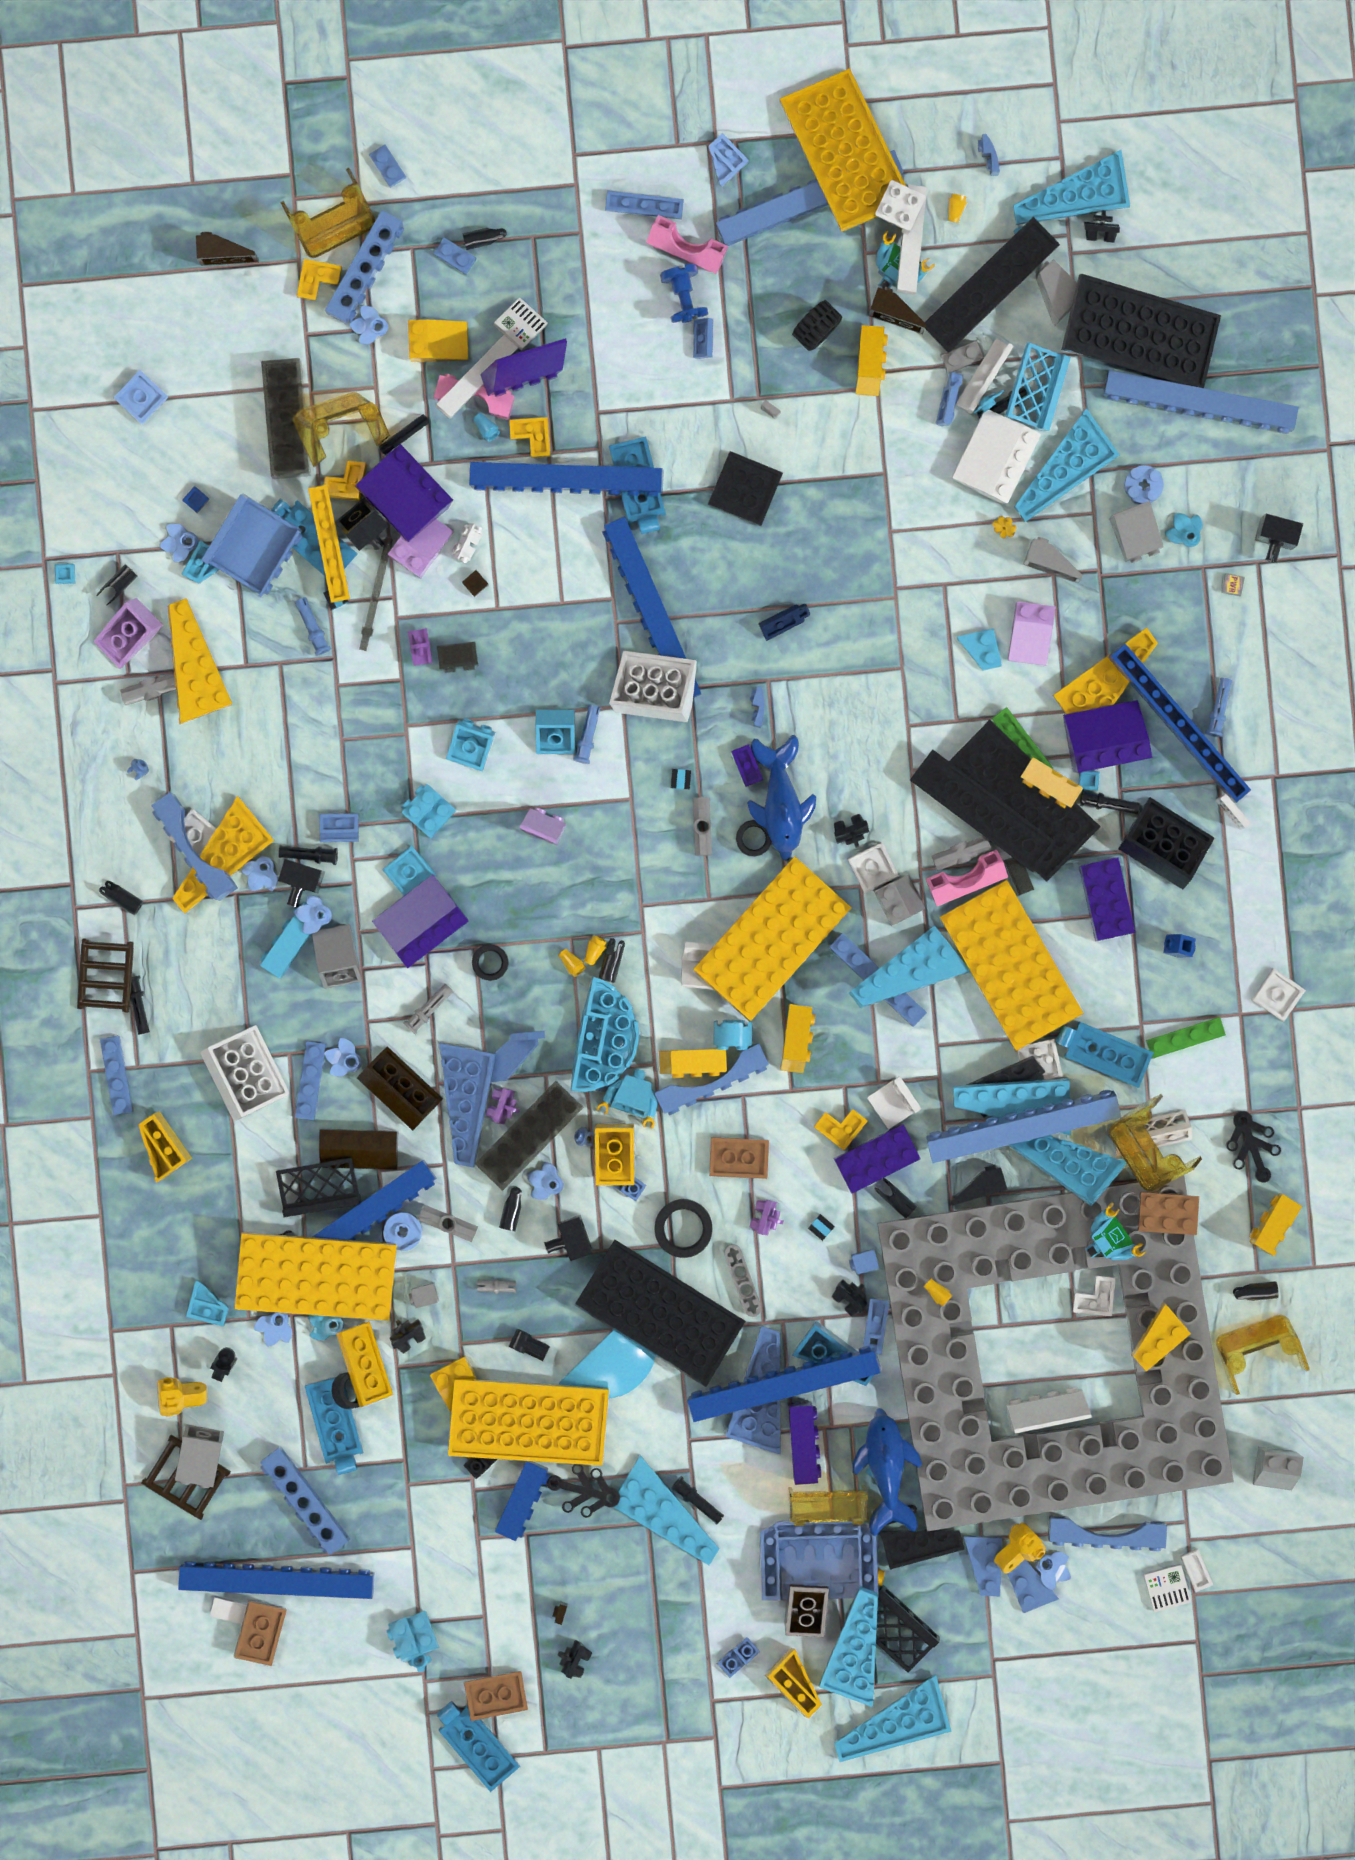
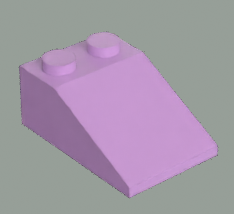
M435 519L409 542L401 535L388 555L421 579L454 531Z
M135 598L125 602L93 642L121 669L156 635L163 624Z
M1017 601L1015 604L1008 661L1046 666L1056 606Z
M535 807L534 810L530 809L520 829L558 845L566 823H563L564 819L554 814L552 817L545 815V810Z

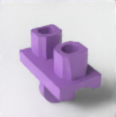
M427 628L408 631L413 666L433 663Z
M505 1088L494 1089L492 1098L499 1100L497 1108L489 1106L486 1115L492 1118L493 1122L505 1124L507 1118L512 1119L513 1112H520V1109L515 1108L517 1100L513 1099L515 1091Z
M757 1200L755 1210L763 1212L761 1219L752 1218L750 1228L756 1230L758 1234L768 1236L770 1229L776 1230L777 1223L783 1224L784 1220L779 1219L780 1211L776 1210L778 1202Z

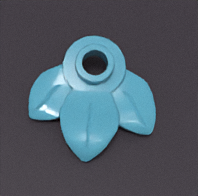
M1001 390L997 394L994 392L979 402L980 406L974 410V414L980 410L983 412L989 410L996 404L994 399L1005 392V390Z
M1176 513L1173 519L1174 528L1165 531L1166 537L1175 544L1183 543L1187 547L1198 545L1201 540L1200 531L1203 528V522L1199 515H1194L1190 519L1185 514ZM1192 534L1194 538L1188 539V535Z
M308 1315L310 1323L314 1326L310 1333V1337L313 1339L326 1340L330 1335L335 1336L336 1333L343 1331L344 1323L339 1317ZM336 1322V1328L332 1329L331 1324Z

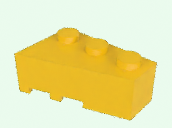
M861 325L855 395L879 396L881 380H885L886 370L882 369V363H886L887 352L883 351V346H887L888 334H884L885 327Z
M1032 757L1021 775V778L1024 779L1022 783L1030 788L1033 786L1038 787L1040 794L1047 798L1050 795L1056 798L1055 803L1063 808H1066V806L1071 808L1083 789L1080 785Z
M789 1005L780 1071L803 1073L806 1062H810L811 1050L807 1049L808 1043L812 1044L813 1032H810V1025H814L815 1014H812L813 1007Z
M726 1050L659 1051L660 1074H672V1078H682L687 1073H690L691 1077H702V1073H709V1076H720V1072H727Z
M160 1111L138 1124L145 1148L148 1151L149 1162L152 1165L156 1183L193 1159Z
M1279 1193L1278 1196L1274 1195L1270 1201L1272 1206L1269 1211H1264L1259 1219L1261 1221L1258 1228L1255 1227L1249 1235L1251 1238L1250 1243L1272 1256H1275L1277 1253L1275 1248L1280 1241L1283 1242L1284 1234L1292 1226L1302 1208L1300 1204L1282 1193Z
M1163 1302L1131 1355L1147 1372L1191 1333Z
M791 1648L764 1675L804 1717L809 1719L822 1705L794 1648Z

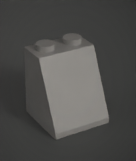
M1053 259L1050 263L1046 261L1037 272L1039 275L1036 281L1051 321L1056 325L1071 311L1077 282Z
M1150 501L1115 513L1110 517L1109 520L1125 562L1131 561V563L1140 561L1142 560L1141 556L1146 554L1149 557L1160 553L1159 549L1164 547Z
M909 874L874 891L891 926L925 909Z
M339 924L328 929L320 928L318 932L312 933L318 973L325 989L362 981L350 924Z
M186 1425L175 1481H179L183 1485L197 1484L201 1488L214 1486L224 1431Z
M1258 1446L1253 1485L1292 1491L1301 1477L1304 1457L1294 1451Z

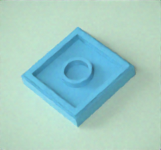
M412 845L382 869L403 896L432 874L436 876L435 872Z

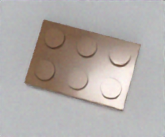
M711 1137L709 1176L767 1179L769 1140Z
M1140 1192L1138 1231L1197 1235L1199 1196Z
M248 1600L233 1657L272 1666L287 1609Z
M521 1671L464 1682L470 1721L528 1710Z

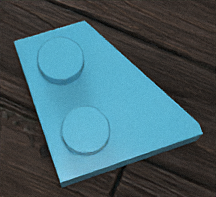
M200 541L182 572L183 576L198 584L219 571L213 565L201 561L209 545Z
M994 628L957 636V640L977 662L982 671L1002 666Z
M196 1280L186 1317L224 1327L229 1307L205 1285Z

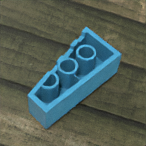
M815 1321L793 1351L792 1356L817 1363L827 1356L835 1358L846 1351H851V1353L858 1351ZM874 1375L853 1381L867 1386Z

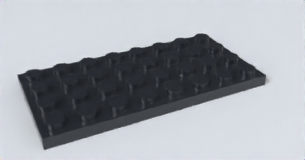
M1079 274L1061 350L1173 383L1204 388L1221 315L1089 275Z
M989 719L949 762L1056 841L1055 845L1035 870L1047 882L1101 826L1076 802H1074L1071 808L1069 806L1063 808L1055 803L1056 798L1051 795L1047 798L1040 794L1038 787L1033 786L1030 788L1022 783L1024 779L1021 778V775L1031 759Z
M617 1240L613 1241L574 1304L704 1387H707L746 1322Z

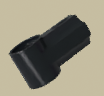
M516 1329L509 1344L510 1348L520 1353L531 1355L541 1361L544 1360L550 1348L548 1344L533 1338L532 1335L520 1329Z

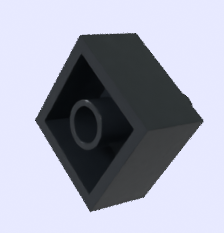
M365 498L335 521L337 526L359 551L368 543L373 546L374 550L380 549L376 542L383 547L384 541L378 535L389 526Z
M1267 513L1262 516L1255 541L1270 544L1265 561L1277 563L1281 548L1293 550L1297 547L1304 523Z
M284 859L278 881L292 887L287 904L298 908L302 893L305 890L318 894L325 871Z
M581 1215L559 1222L557 1225L561 1233L560 1237L544 1242L548 1254L564 1248L570 1261L593 1253Z

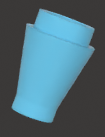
M479 413L473 418L483 439H486L488 442L494 440L500 434L499 427L485 417L483 413Z

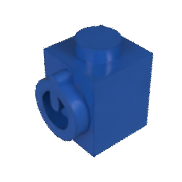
M1167 934L1163 953L1177 958L1193 957L1196 949V938L1183 934Z

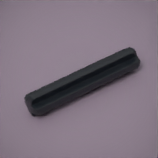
M422 414L381 444L379 446L380 451L384 455L388 454L429 423L427 417Z

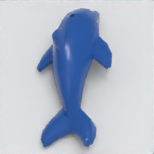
M795 735L790 736L788 741L776 750L765 746L758 739L754 738L751 742V750L755 759L771 771L765 808L749 800L747 802L749 812L759 825L766 828L774 848L779 851L781 858L784 861H788L792 851L799 846L803 825L810 819L816 807V796L812 794L800 804L785 770L798 753L799 742Z
M882 1408L876 1410L874 1418L869 1422L866 1443L858 1450L853 1460L852 1472L857 1475L869 1464L883 1499L882 1503L873 1511L870 1517L869 1529L873 1536L878 1535L880 1530L891 1521L901 1523L910 1531L915 1532L917 1529L915 1514L910 1507L898 1499L904 1460L918 1468L922 1466L919 1453L909 1442L902 1438L896 1422L887 1416Z

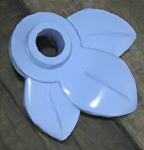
M361 306L362 317L355 319L349 325L354 332L361 334L359 343L371 344L376 340L377 336H383L387 332L388 324L384 318L379 317L376 309L370 306ZM381 324L382 328L381 330H376L375 326Z
M169 524L166 527L170 536L160 544V547L166 552L173 553L174 562H180L185 560L189 552L197 547L198 538L194 533L187 532L180 524ZM188 538L192 539V543L190 545H186L185 543L186 539Z
M262 856L257 861H249L243 866L241 872L249 876L247 884L251 891H256L263 886L270 891L276 888L278 876L274 872V862L271 858ZM261 864H266L267 869H263L261 867Z
M314 895L307 896V905L299 906L294 912L295 916L304 922L302 932L306 934L318 932L321 926L328 924L332 918L331 910L323 905L319 897ZM320 912L324 914L322 919L319 917Z
M345 1038L339 1039V1048H333L324 1053L327 1060L333 1064L330 1069L331 1075L341 1077L347 1072L357 1071L361 1067L362 1060L355 1053L354 1044ZM351 1058L355 1059L356 1064L354 1066L349 1065V1060Z
M544 1162L542 1171L534 1170L527 1175L529 1182L535 1187L531 1193V1197L534 1199H547L551 1194H558L563 1189V1180L557 1175V1169L551 1163ZM553 1181L556 1183L555 1188L551 1187Z
M272 1312L270 1316L266 1315L259 1318L254 1326L255 1331L264 1332L265 1344L268 1347L276 1344L280 1339L289 1343L292 1337V1329L288 1324L289 1318L287 1313ZM277 1316L282 1317L283 1321L281 1323L276 1322Z
M1055 1552L1052 1555H1044L1036 1560V1568L1041 1573V1582L1049 1590L1055 1589L1056 1581L1071 1579L1069 1570L1064 1565L1069 1559V1556L1066 1554ZM1043 1561H1047V1568L1042 1566Z

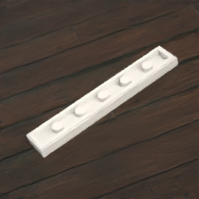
M908 184V188L925 196L927 195V187ZM926 198L909 234L902 233L896 292L916 294Z
M503 335L436 404V408L451 419L484 385L480 374L495 360L513 355L519 348Z

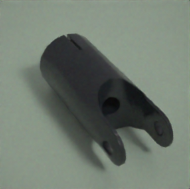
M483 228L462 234L466 250L491 245L498 239L505 238L507 232L503 228Z
M125 564L100 589L96 596L106 587H113L116 594L106 604L107 606L138 576Z
M106 881V887L102 886L99 888V892L134 916L144 903L143 900L112 881Z
M611 938L608 942L598 978L612 983L616 981L625 947V942L621 940L618 943L617 950L614 952L616 944L614 938Z
M883 1178V1181L891 1188L892 1195H885L878 1188H875V1191L906 1219L917 1206L890 1181Z
M518 1187L511 1189L510 1196L504 1204L499 1225L501 1229L516 1232L521 1211L520 1199L522 1194L521 1189Z
M1276 1281L1252 1283L1243 1287H1236L1233 1290V1294L1238 1300L1256 1301L1277 1299L1279 1297Z

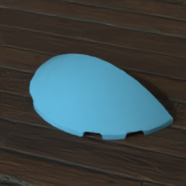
M592 977L575 1048L571 1091L576 1092L594 1091L618 1080L620 1075L630 1067L634 1060L639 1042L638 1021L635 1020L632 1011L633 1007L628 999L622 996L613 985L595 977Z
M612 1330L559 1383L567 1386L609 1388L608 1399L620 1397L642 1383L654 1365L655 1355L615 1330Z

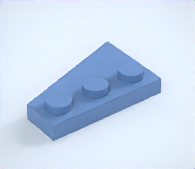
M963 1536L980 1595L1000 1597L1001 1569L994 1563V1558L1002 1550V1537Z
M1027 1560L1022 1561L1014 1570L1007 1573L1023 1613L1059 1599L1052 1590H1049L1042 1584L1040 1575Z

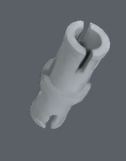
M495 1279V1281H477V1285H485V1287H477V1292H494V1294H499V1292L516 1293V1288H508V1286H516V1281H499V1279Z

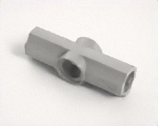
M174 673L159 678L145 679L140 681L139 684L120 689L124 705H130L142 700L156 699L161 697L162 694L176 691Z
M710 797L693 798L695 856L712 855ZM701 821L706 822L708 825V829L705 832H700L697 829V824Z
M982 836L969 842L965 841L954 845L946 851L932 855L936 870L939 871L955 864L959 865L970 861L973 857L992 850L988 839Z
M424 1205L418 1219L421 1222L441 1229L443 1232L453 1234L472 1242L478 1228L476 1225L427 1205ZM445 1218H450L453 1221L452 1228L447 1229L443 1226Z

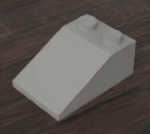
M1042 537L1032 540L1023 565L1075 583L1082 579L1083 575L1052 544L1048 543L1049 540Z

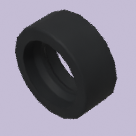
M755 820L746 821L739 827L736 834L737 847L747 856L756 857L763 855L772 844L766 828L759 825ZM751 827L760 828L766 837L764 845L756 850L747 848L743 843V834Z
M492 944L483 945L473 954L472 968L481 979L488 981L497 980L506 973L509 965L508 956L499 946ZM488 951L496 952L502 961L501 968L493 974H487L479 967L481 955Z
M349 1372L339 1374L334 1379L331 1389L335 1403L344 1409L358 1408L357 1397L355 1401L350 1402L344 1394V1384L347 1379H350Z

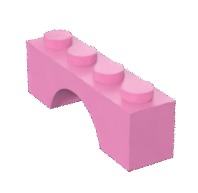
M660 215L654 221L646 243L655 248L662 249L673 256L680 257L717 274L729 247L714 239H710L704 244L689 243L679 235L676 222Z
M450 374L439 376L434 394L436 401H440L459 381L456 380V376ZM483 385L474 395L482 398L487 403L491 416L509 420L515 400L514 395H511L512 392L507 390L506 394L495 397V394L488 396Z
M994 850L980 856L974 869L965 875L950 876L945 872H941L926 878V882L936 906H939L1008 878L999 852Z

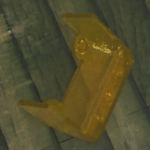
M347 168L346 171L352 184L342 190L344 202L312 218H309L305 211H297L290 214L285 202H280L306 254L311 258L319 257L370 231L376 221L350 168Z
M351 392L296 412L293 418L294 424L312 466L316 467L326 458L320 439L325 438L329 434V425L327 423L329 421L359 412L366 421L376 446L384 442L390 434L379 408L361 394Z
M1162 1094L1135 1107L1114 1122L1109 1128V1135L1141 1187L1147 1191H1153L1189 1173L1202 1160L1201 1156L1184 1164L1182 1159L1176 1154H1169L1163 1157L1144 1127L1152 1118L1150 1109L1154 1108L1163 1098Z
M1276 1315L1218 1336L1216 1347L1234 1394H1240L1234 1375L1244 1371L1246 1367L1244 1355L1280 1343L1283 1352L1286 1354H1297L1302 1369L1305 1371L1310 1370L1301 1342L1286 1316Z
M861 1485L862 1490L793 1492L792 1487H788L789 1521L794 1523V1526H805V1523L852 1522V1525H862L864 1521H867L868 1515L867 1488L865 1485Z

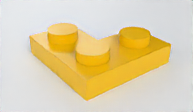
M304 259L297 298L316 301L320 282L339 286L342 266Z
M548 417L509 420L511 440L530 439L531 458L551 457Z
M347 461L344 478L325 476L324 485L328 487L329 497L360 501L362 493L355 486L366 476L368 465L365 462Z
M852 1109L840 1124L825 1112L814 1125V1128L844 1151L868 1120Z

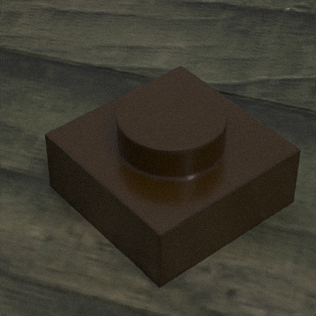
M477 570L462 581V584L474 597L489 585Z
M560 1601L559 1606L555 1605L552 1617H555L554 1623L562 1625L568 1603Z

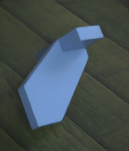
M545 1031L510 1034V1040L495 1052L496 1056L491 1082L507 1081L538 1046V1039L545 1038Z

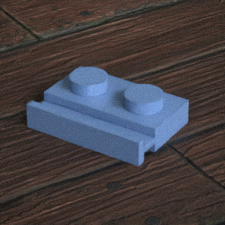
M319 814L320 842H359V814Z

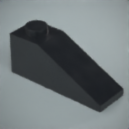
M996 1164L984 1167L985 1171L980 1172L949 1201L950 1205L953 1206L1008 1190L1001 1167H996Z

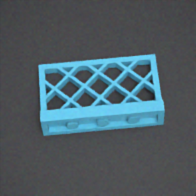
M1026 342L1005 417L1034 427L1033 429L1038 431H1050L1071 357L1060 355ZM1031 349H1034L1038 355V358L1031 361L1029 356ZM1052 356L1054 357L1052 365L1047 367L1044 358ZM1038 361L1041 362L1044 369L1039 373L1036 372L1033 365ZM1029 367L1033 376L1026 380L1024 371ZM1045 373L1047 383L1042 386L1039 376ZM1035 379L1038 389L1031 392L1028 382ZM1024 385L1027 395L1021 398L1019 388ZM1040 391L1042 400L1037 404L1033 395ZM1027 398L1030 399L1033 406L1028 410L1025 409L1022 402ZM1019 404L1022 411L1018 416L1012 414L1014 406ZM1035 410L1037 415L1035 422H1032L1028 416V413Z

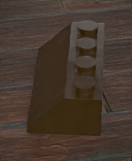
M388 1046L357 1077L366 1088L412 1131L443 1100L434 1089Z
M320 1129V1163L352 1157L354 1168L397 1170L399 1131ZM342 1163L338 1168H349V1164Z

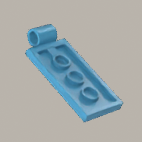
M646 436L609 446L614 466L654 468ZM621 492L628 524L638 521L641 534L660 530L657 515H666L661 493H658V496H646L647 493H639V495L644 494L646 497L644 501H639L638 496H629L627 492Z
M280 498L271 508V511L297 527H305V532L300 534L303 536L297 546L293 545L292 548L326 577L314 515L298 500L291 508ZM338 537L345 569L357 556V553Z
M1080 1021L1077 1024V1030L1064 1025L1061 1027L1055 1043L1069 1048L1064 1057L1137 1088L1140 1087L1154 1052ZM1090 1044H1094L1096 1046L1095 1051L1091 1052L1089 1050Z
M333 1377L305 1385V1390L325 1463L334 1461L337 1474L341 1475L356 1471L357 1464L354 1455L363 1454L364 1452L352 1409L341 1408L332 1397V1383L336 1378ZM344 1384V1394L346 1398L349 1400L346 1386ZM336 1433L342 1434L341 1440L336 1439Z
M451 1701L436 1713L445 1725L443 1728L441 1726L438 1729L439 1732L490 1792L520 1767L519 1763L481 1719L470 1721L468 1705L465 1706L463 1711H460L456 1704ZM470 1731L472 1733L471 1737H465L464 1732Z

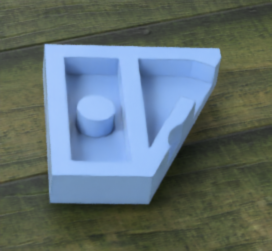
M723 133L709 145L720 186L723 187L749 163V160Z

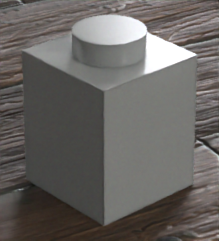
M435 1283L412 1288L409 1294L411 1305L415 1304V1308L438 1303L439 1298Z

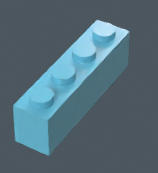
M303 902L302 904L299 903L298 906L307 905V903H306V902ZM320 912L319 917L322 919L324 914ZM295 915L291 920L287 919L282 927L284 929L283 933L274 938L271 943L273 945L270 952L266 951L260 959L262 961L260 966L279 979L283 977L311 936V934L302 932L304 922L300 921Z

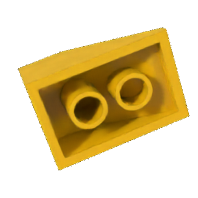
M408 320L409 359L411 362L468 360L467 321Z
M596 1124V1185H634V1124Z
M466 1355L430 1374L450 1412L452 1409L454 1378L478 1380Z

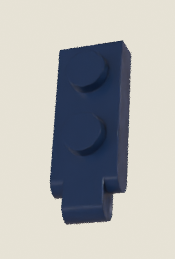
M796 604L758 623L765 640L768 641L805 621L804 618L810 616V611L807 604L800 606Z

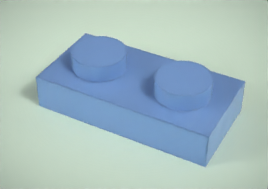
M386 145L369 154L390 188L406 179L405 174Z
M445 237L434 252L435 256L467 275L477 260L476 257Z
M713 319L694 320L693 358H711L713 353Z

